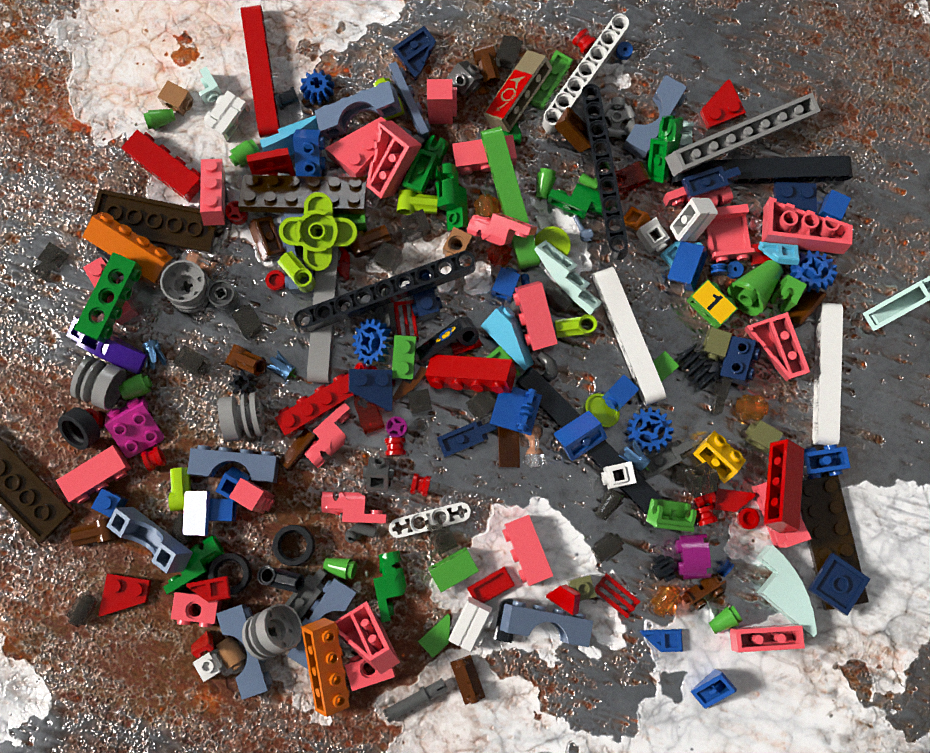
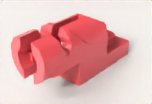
M728 186L727 188L696 198H709L714 206L717 207L718 204L722 206L730 203L733 200V193ZM684 187L667 192L663 198L665 207L669 205L673 207L684 203V200L687 205L690 201Z
M493 213L491 218L473 215L467 227L468 234L476 237L481 236L482 240L499 246L510 244L514 233L517 236L527 238V236L535 235L537 227L502 213Z
M345 402L313 430L319 439H315L304 454L317 468L325 462L322 455L323 452L332 456L346 442L347 436L337 426L339 422L343 424L351 416L349 413L352 410Z
M322 492L321 511L323 513L339 516L342 513V522L387 524V515L383 514V510H370V514H366L367 497L359 492H340L337 501L334 492Z

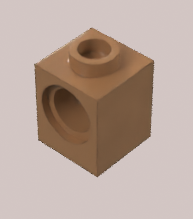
M168 80L158 95V99L163 106L169 109L172 108L174 112L182 116L193 105L194 99L190 92Z
M453 227L443 246L445 257L461 251H468L472 243V235ZM454 243H459L462 245V248L454 250L451 246Z

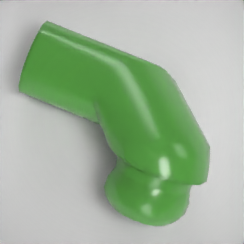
M583 173L578 182L598 190L596 178Z

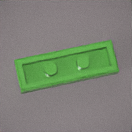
M558 50L555 51L549 61L553 68L530 101V104L542 111L573 63L572 58Z

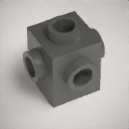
M466 60L458 62L447 76V79H452L453 87H457V92L465 95L476 92L480 87V81L484 77L479 73L480 71L475 65L470 64Z
M369 457L368 466L364 465L363 467L366 490L388 492L389 480L394 479V467H390V458Z

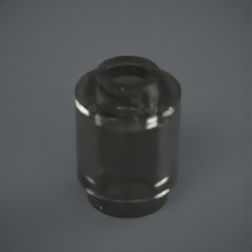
M555 285L552 288L548 286L544 291L548 306L557 313L560 312L564 315L573 303L570 296Z
M178 513L177 518L174 520L171 536L187 546L188 542L193 541L194 535L183 534V514Z
M610 532L594 543L591 551L600 563L603 561L607 562L623 551L622 545L624 542L617 533L613 535Z
M82 592L81 596H77L66 614L69 618L68 622L76 627L86 625L97 608L98 599Z

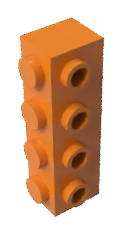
M100 212L93 215L82 236L109 255H112L114 252L137 262L142 267L141 275L153 283L160 280L162 272L170 265L173 259L166 250L154 246L146 237L137 235L129 226L120 224L108 213Z
M326 618L301 626L315 711L328 717L350 707L348 699L350 694L345 681L346 671L341 657L343 652L338 639L339 629L336 622Z

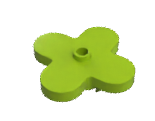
M316 192L306 198L304 202V215L302 217H289L282 221L279 226V236L284 243L290 246H303V259L308 268L314 271H324L332 263L333 248L352 245L357 239L358 230L350 219L334 218L331 199L324 193ZM317 229H322L323 233L321 236H316L315 232Z

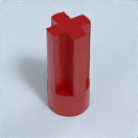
M478 338V341L471 346L462 345L460 342L450 346L454 356L480 348L482 344L480 338Z

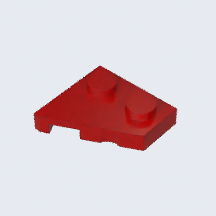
M730 79L721 86L700 111L707 130L743 117L746 114Z
M278 148L246 155L250 171L254 175L278 176V173L289 174V176H296L288 148Z
M107 573L98 616H105L148 602L152 580Z

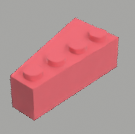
M769 197L763 207L762 242L798 245L799 249L835 254H844L852 245L853 225L827 216L825 218L818 216L810 210L803 211L795 208L793 204L777 202V199Z

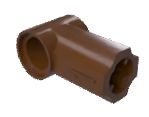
M493 43L473 47L474 61L476 66H479L480 74L484 77L482 79L484 85H495L501 80L496 64V53Z
M385 224L366 232L358 231L356 241L350 245L355 258L363 257L369 254L372 249L391 242Z
M236 344L232 346L224 362L239 371L244 370L256 376L264 373L267 368L265 359L252 354L247 349Z
M110 518L94 521V524L71 528L70 539L73 546L78 547L96 542L105 543L117 540V535L106 527Z

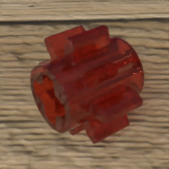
M492 243L491 247L486 250L488 253L487 260L494 267L500 264L503 268L513 258L510 255L512 248L508 245L499 246Z

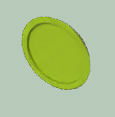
M549 226L538 232L534 240L536 246L546 240L564 255L568 256L571 242L564 230L559 227Z
M596 393L590 395L585 403L586 412L590 411L603 427L614 426L619 420L620 412L607 406L602 398L604 394Z

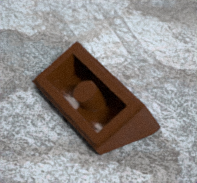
M567 107L556 122L555 128L579 152H583L590 148L586 123L570 107Z
M271 216L253 219L250 222L249 230L262 262L286 253Z
M812 289L810 292L806 291L799 299L797 305L788 311L795 329L801 326L826 298L827 294L825 292L819 291L816 293Z
M498 426L499 468H520L519 432Z
M304 429L280 458L279 462L291 471L305 455L304 452L310 447L315 439L317 440V437L308 429Z

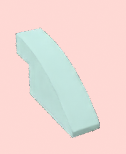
M930 276L862 313L872 330L875 331L929 301Z
M766 545L756 559L773 573L757 593L790 622L802 625L805 635L815 637L817 635L814 611L802 580L794 567L774 545Z

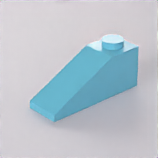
M502 305L496 308L482 323L481 327L525 371L534 363L528 346H526L519 321L509 307Z

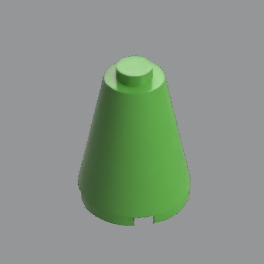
M767 260L729 286L727 290L728 296L740 305L738 308L740 311L751 316H757L765 310L783 274L781 265L773 260Z

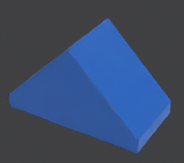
M714 669L690 692L706 709L735 693L737 689L723 672Z

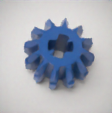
M315 69L313 74L306 72V78H301L302 86L300 87L301 92L304 93V99H310L312 104L318 101L320 105L322 100L329 102V96H334L333 88L335 87L334 82L331 81V75H325L323 69L319 73Z

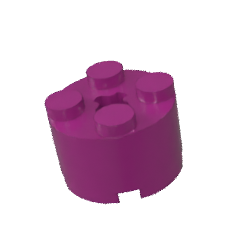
M707 534L679 536V540L675 541L676 554H680L681 562L677 563L678 576H683L684 580L711 578V573L707 574V569L711 568L709 542L704 543L703 540L707 538Z

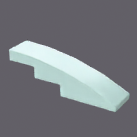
M546 240L536 246L534 250L557 284L589 315L593 314L603 302L587 291L590 283L574 272L578 265Z

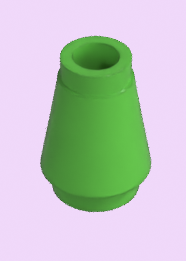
M172 108L148 110L147 113H143L148 130H156L176 120Z
M540 168V171L537 173L536 198L548 199L557 178L555 176L556 171Z
M326 558L323 570L345 580L353 579L357 570V562L348 558Z
M733 605L729 608L727 606L708 623L714 633L717 634L718 632L720 633L739 626L738 623L743 620Z

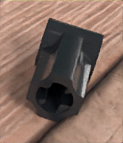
M269 565L261 567L257 574L260 584L294 593H299L303 589L305 582L303 574Z
M505 598L500 602L493 636L495 640L512 643L514 634L500 630L503 606L507 602L513 603L515 600L512 598Z

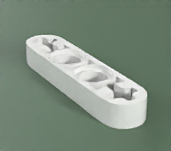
M458 502L392 520L389 525V532L393 537L403 538L466 521L470 517L471 510L466 503ZM459 506L467 509L464 518L456 515L453 516L455 521L450 522V515L447 509L452 508V512L458 511ZM442 511L446 514L447 519L444 523L438 524L435 522L434 515L436 512ZM423 517L426 521L425 527L416 529L413 525L414 519ZM410 519V527L413 532L408 533V528L403 529L400 535L396 531L393 532V528L396 527L395 523L399 522L400 525H406L407 522L405 520Z

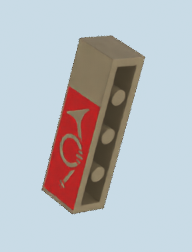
M529 50L526 51L483 113L492 127L501 126L502 130L506 132L511 131L553 69L546 55Z

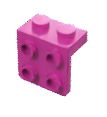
M144 396L139 399L136 397L129 400L126 406L120 409L114 408L105 416V427L127 458L139 454L164 439V434L148 411V402Z

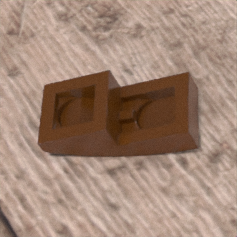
M420 366L410 384L402 380L392 398L393 401L399 403L410 396L426 379L425 373L427 369Z

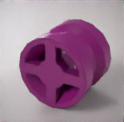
M395 416L386 423V431L391 438L404 437L407 434L408 427L403 418Z

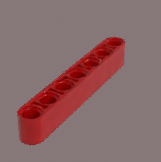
M260 4L241 7V17L257 127L260 138L279 133L280 123L274 94L275 89L264 15Z

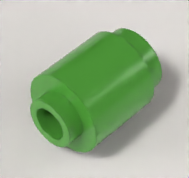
M252 139L249 141L245 140L230 150L231 155L229 159L235 167L239 165L242 168L248 164L246 155L260 152Z
M140 373L123 381L118 388L124 400L127 401L151 392L150 387L153 384L148 375L144 376Z

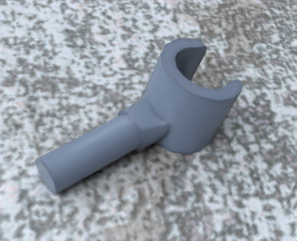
M575 215L573 219L580 231L581 241H592V229H584L580 219Z

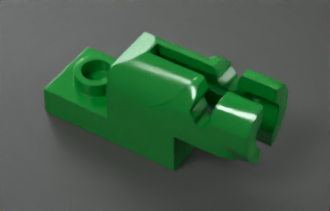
M673 115L662 116L658 137L651 138L647 180L660 183L668 182L669 166L665 157L680 147L682 137L680 131L683 129V117L675 118Z
M432 135L427 140L424 148L419 150L403 182L405 189L423 194L428 181H434L435 166H441L444 155H446L450 145L445 139L440 137L439 141H436L435 135Z
M443 163L442 168L435 166V178L438 181L435 182L437 208L446 211L447 231L451 232L453 227L460 230L467 229V189L459 186L456 165Z
M577 184L570 197L562 190L551 189L547 204L577 215L582 219H585L588 210H591V213L602 215L598 190L583 184ZM610 206V207H608V208H606V209H607L608 211H611L612 206Z
M212 535L203 540L204 547L196 544L189 549L193 554L185 570L181 572L182 576L179 574L168 580L169 583L163 586L167 595H174L175 592H180L187 588V583L197 582L208 575L209 567L207 563L210 565L219 555L224 554L223 546L216 536Z
M399 551L379 555V571L383 577L373 579L382 622L391 621V615H395L393 603L388 602V598L404 595L407 587L403 568L393 567V565L401 561Z

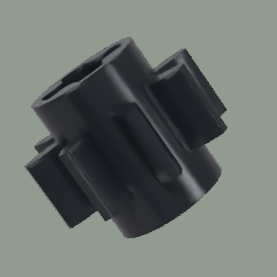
M241 370L240 375L236 376L233 374L234 380L229 383L230 386L235 387L233 390L235 395L241 392V395L253 392V386L257 385L255 381H251L253 375L250 373L245 376L243 370ZM243 380H245L247 384L241 388L239 384H242Z
M660 555L653 559L655 565L651 566V570L658 581L664 579L665 582H669L676 578L674 572L678 570V567L670 556L665 558L664 555Z

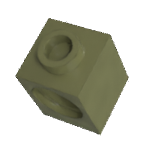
M711 327L706 333L701 355L706 356L707 360L712 362L721 361L726 356L732 333Z
M759 420L749 425L746 430L748 436L745 441L765 453H769L770 443L779 441L783 433Z
M591 575L567 580L568 586L581 594L580 601L597 597Z

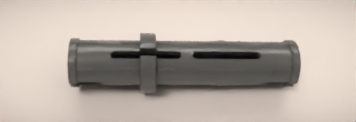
M442 678L427 687L422 686L420 691L384 709V715L388 717L387 721L390 723L424 703H431V699L447 692L448 688Z

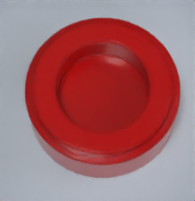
M273 270L267 274L265 282L271 291L279 292L286 287L283 272Z
M744 508L737 514V523L743 529H754L760 522V516L753 508Z

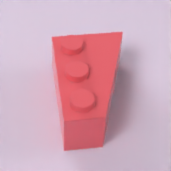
M380 117L325 147L328 158L351 177H363L369 171L370 163L374 159V142L377 141L379 133L377 128L378 122L386 120Z
M392 120L378 122L377 128L379 133L377 141L374 142L375 154L374 159L370 163L366 187L380 198L395 195L422 146L421 143Z
M788 312L746 326L744 331L752 340L757 341L762 353L786 382L810 373Z
M767 482L752 487L753 493H756L755 498L763 519ZM801 516L799 531L779 533L766 526L772 543L776 548H787L812 539Z
M367 601L334 621L338 626V636L380 674L400 663L378 615Z

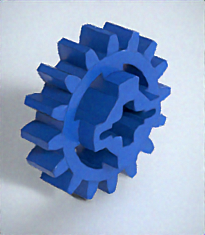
M808 250L806 255L802 252L799 254L800 261L798 265L790 266V276L807 284V292L815 289L816 293H818L820 288L827 290L828 285H833L837 276V265H832V258L826 259V253L821 256L819 251L812 254Z
M366 319V322H360L361 328L356 327L357 335H353L356 342L352 346L357 348L354 354L359 355L358 360L364 361V364L378 365L379 362H384V356L390 355L388 349L393 348L389 344L393 337L388 335L391 329H385L387 323H382L379 319Z
M649 407L648 412L640 409V415L633 413L634 420L629 419L628 425L631 426L627 427V433L630 434L628 440H635L642 452L648 449V453L651 454L652 449H655L659 453L660 446L667 448L668 444L666 441H672V436L669 435L674 432V428L670 427L672 420L666 421L667 414L665 413L661 416L660 409H657L656 412H652L651 407ZM639 422H642V426L637 428L636 430V427L639 424ZM647 428H650L651 431L654 430V433H650V431H646ZM665 431L663 437L659 440L658 435Z

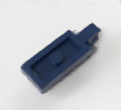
M719 166L682 179V184L690 200L692 197L696 198L727 188L732 185L733 180L738 179L741 172L739 167L727 170L726 167Z
M475 421L439 436L437 440L446 458L489 439L487 434L495 431L496 426L489 423L483 425L482 421Z

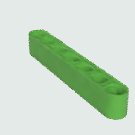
M499 126L481 131L482 143L503 214L529 224L502 127ZM514 233L511 243L519 269L522 270L539 265L540 259L534 250L536 244L533 235L523 238Z

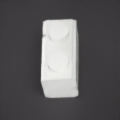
M227 91L224 95L218 97L215 108L206 113L204 125L208 131L227 142L250 111L249 106L245 101Z
M692 197L687 206L683 208L670 225V229L676 240L695 242L716 217L718 211L709 198L700 199Z
M468 597L452 630L449 641L470 652L473 651L475 646L479 648L484 638V635L481 633L484 627L489 628L494 617L491 615L492 608L472 597Z

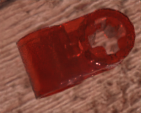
M637 161L615 172L616 179L618 180L619 194L641 187L651 180L642 161Z
M356 396L354 406L365 435L385 428L376 405L368 402V407L366 408L359 406L362 403V397Z

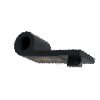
M466 316L459 317L419 346L416 352L420 361L424 363L456 338L465 346L475 344L478 341L479 333L473 321Z

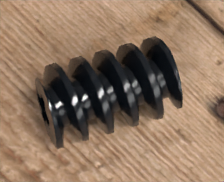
M695 343L678 355L680 357L677 363H685L682 370H690L687 377L695 376L692 384L700 383L696 390L701 391L719 378L714 379L718 373L717 371L709 372L713 366L712 364L704 365L708 358H699L702 350L694 351L697 343Z

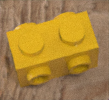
M713 431L704 439L693 453L724 484L739 472L746 461L742 454L728 444L726 439L716 431Z

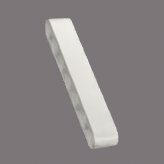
M617 14L611 19L545 111L542 126L546 132L554 133L558 131L555 128L556 122L551 123L547 119L554 118L558 121L567 107H570L572 110L582 97L583 87L594 81L621 43L629 26V20L625 15ZM604 41H610L612 44H606ZM593 56H598V57H600L601 59H600V60H596V59L593 58ZM586 71L590 75L586 76L583 75L581 72ZM576 87L579 91H573L570 88ZM564 102L568 106L562 107L559 105V103Z
M614 267L593 273L592 277L595 287L603 302L602 304L634 383L639 388L638 393L643 404L648 406L666 399L664 387Z
M821 302L816 310L812 429L814 445L827 446L837 444L838 446L840 440L842 304Z

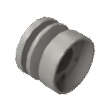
M188 260L175 261L162 272L160 278L161 290L173 307L180 312H198L210 302L207 297V289L210 282L196 263Z
M88 356L79 364L73 375L70 387L71 396L78 400L81 399L86 403L91 401L94 406L106 411L111 410L121 397L118 386L127 379L126 370L113 364L106 366L104 361Z
M251 392L249 399L246 393L242 394L240 404H238L235 396L218 399L220 428L226 442L241 440L243 430H245L248 438L254 437V431L257 437L264 436L265 413L257 392Z
M276 604L247 619L242 629V641L251 656L258 660H268L298 645L302 637V623L293 608L286 604Z

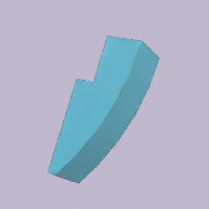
M316 115L279 128V133L261 139L260 143L263 151L288 148L290 156L293 155V136L295 130H319Z

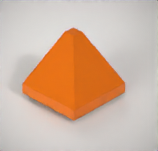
M632 206L624 216L625 226L636 231L651 221L648 213Z

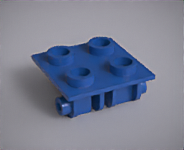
M516 387L512 388L511 393H498L489 424L531 436L542 395L537 394V391L534 389L527 391Z

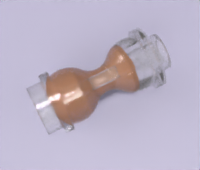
M187 248L181 256V260L192 261L200 266L202 271L213 282L225 280L228 275L225 264L210 262L204 259V256L196 249L191 250Z
M535 419L531 436L524 434L529 441V448L525 453L524 463L529 464L531 468L542 467V463L546 462L544 452L539 447V440L543 436L544 429L541 419Z

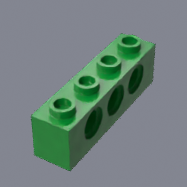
M113 252L74 330L101 343H105L106 339L108 340L112 335V327L115 321L122 315V307L125 301H128L132 295L134 283L141 277L142 267L137 262ZM124 276L123 281L116 284L117 278ZM110 295H114L113 301L107 303V298ZM104 314V319L101 322H97L98 316Z

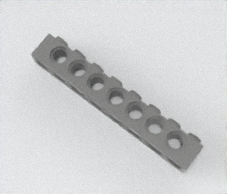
M812 92L680 148L665 157V160L674 177L809 119L821 110Z

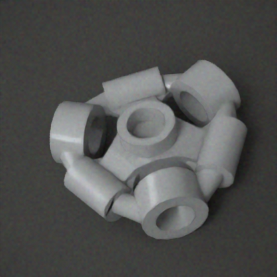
M613 97L609 103L603 104L605 117L611 124L610 128L607 126L608 136L621 138L622 135L629 136L636 124V115L631 105L628 106L625 103L624 98ZM624 120H629L625 128L622 130L620 128L621 123Z

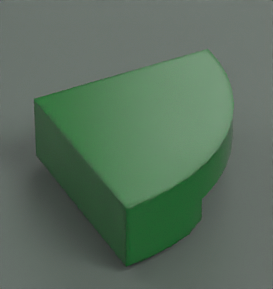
M515 123L510 132L503 131L504 136L513 135L515 144H521L522 134L517 123Z

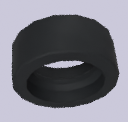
M80 407L72 408L58 420V427L64 439L71 446L79 450H85L100 438L101 433L97 421L90 413Z
M288 525L276 533L272 549L280 563L287 566H299L306 563L312 557L315 551V540L313 534L307 528L300 525ZM299 533L305 538L307 546L301 557L289 558L283 553L281 543L287 534Z
M225 553L212 561L209 567L208 578H218V570L224 562L235 561L239 563L243 570V577L237 585L230 587L231 595L242 592L249 585L252 579V568L244 556L238 553Z

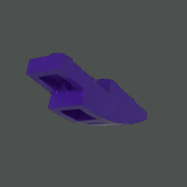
M80 317L73 318L66 336L76 341V345L116 366L140 374L148 356L147 354L117 336H111L108 340L106 339L105 343H101L74 330Z

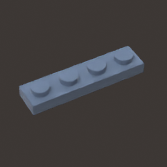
M395 61L389 64L390 75L418 135L427 141L431 127L427 119L423 120L421 116L423 111L420 103H415L413 99L415 94L412 86L406 84L405 79L407 77L403 67L399 68Z

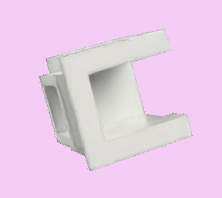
M657 217L641 226L636 233L649 253L655 250L660 252L668 246L667 242L670 237L660 225ZM652 231H655L659 236V239L656 241L649 234Z
M632 461L604 467V472L601 473L603 485H607L608 489L637 483ZM623 469L625 480L615 482L613 471Z
M218 648L193 662L203 682L226 669L217 653Z

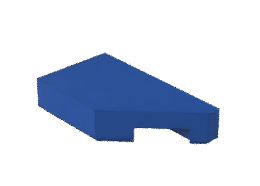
M682 629L640 630V633L660 652H683Z

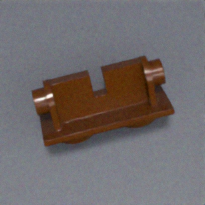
M712 573L711 578H705L700 581L704 588L702 591L696 584L684 592L682 599L686 604L690 602V612L695 609L697 611L701 610L707 605V601L713 597L717 599L725 593L726 581L721 582L722 578L718 573L715 575Z
M471 655L450 662L464 704H474L479 702L480 699L485 698L486 696Z

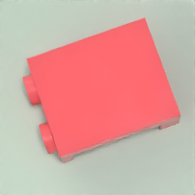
M748 204L715 207L718 214L705 229L709 261H716L719 264L726 263L730 259H737V261L749 260V257L755 253V249L751 248L746 219V215L749 213Z

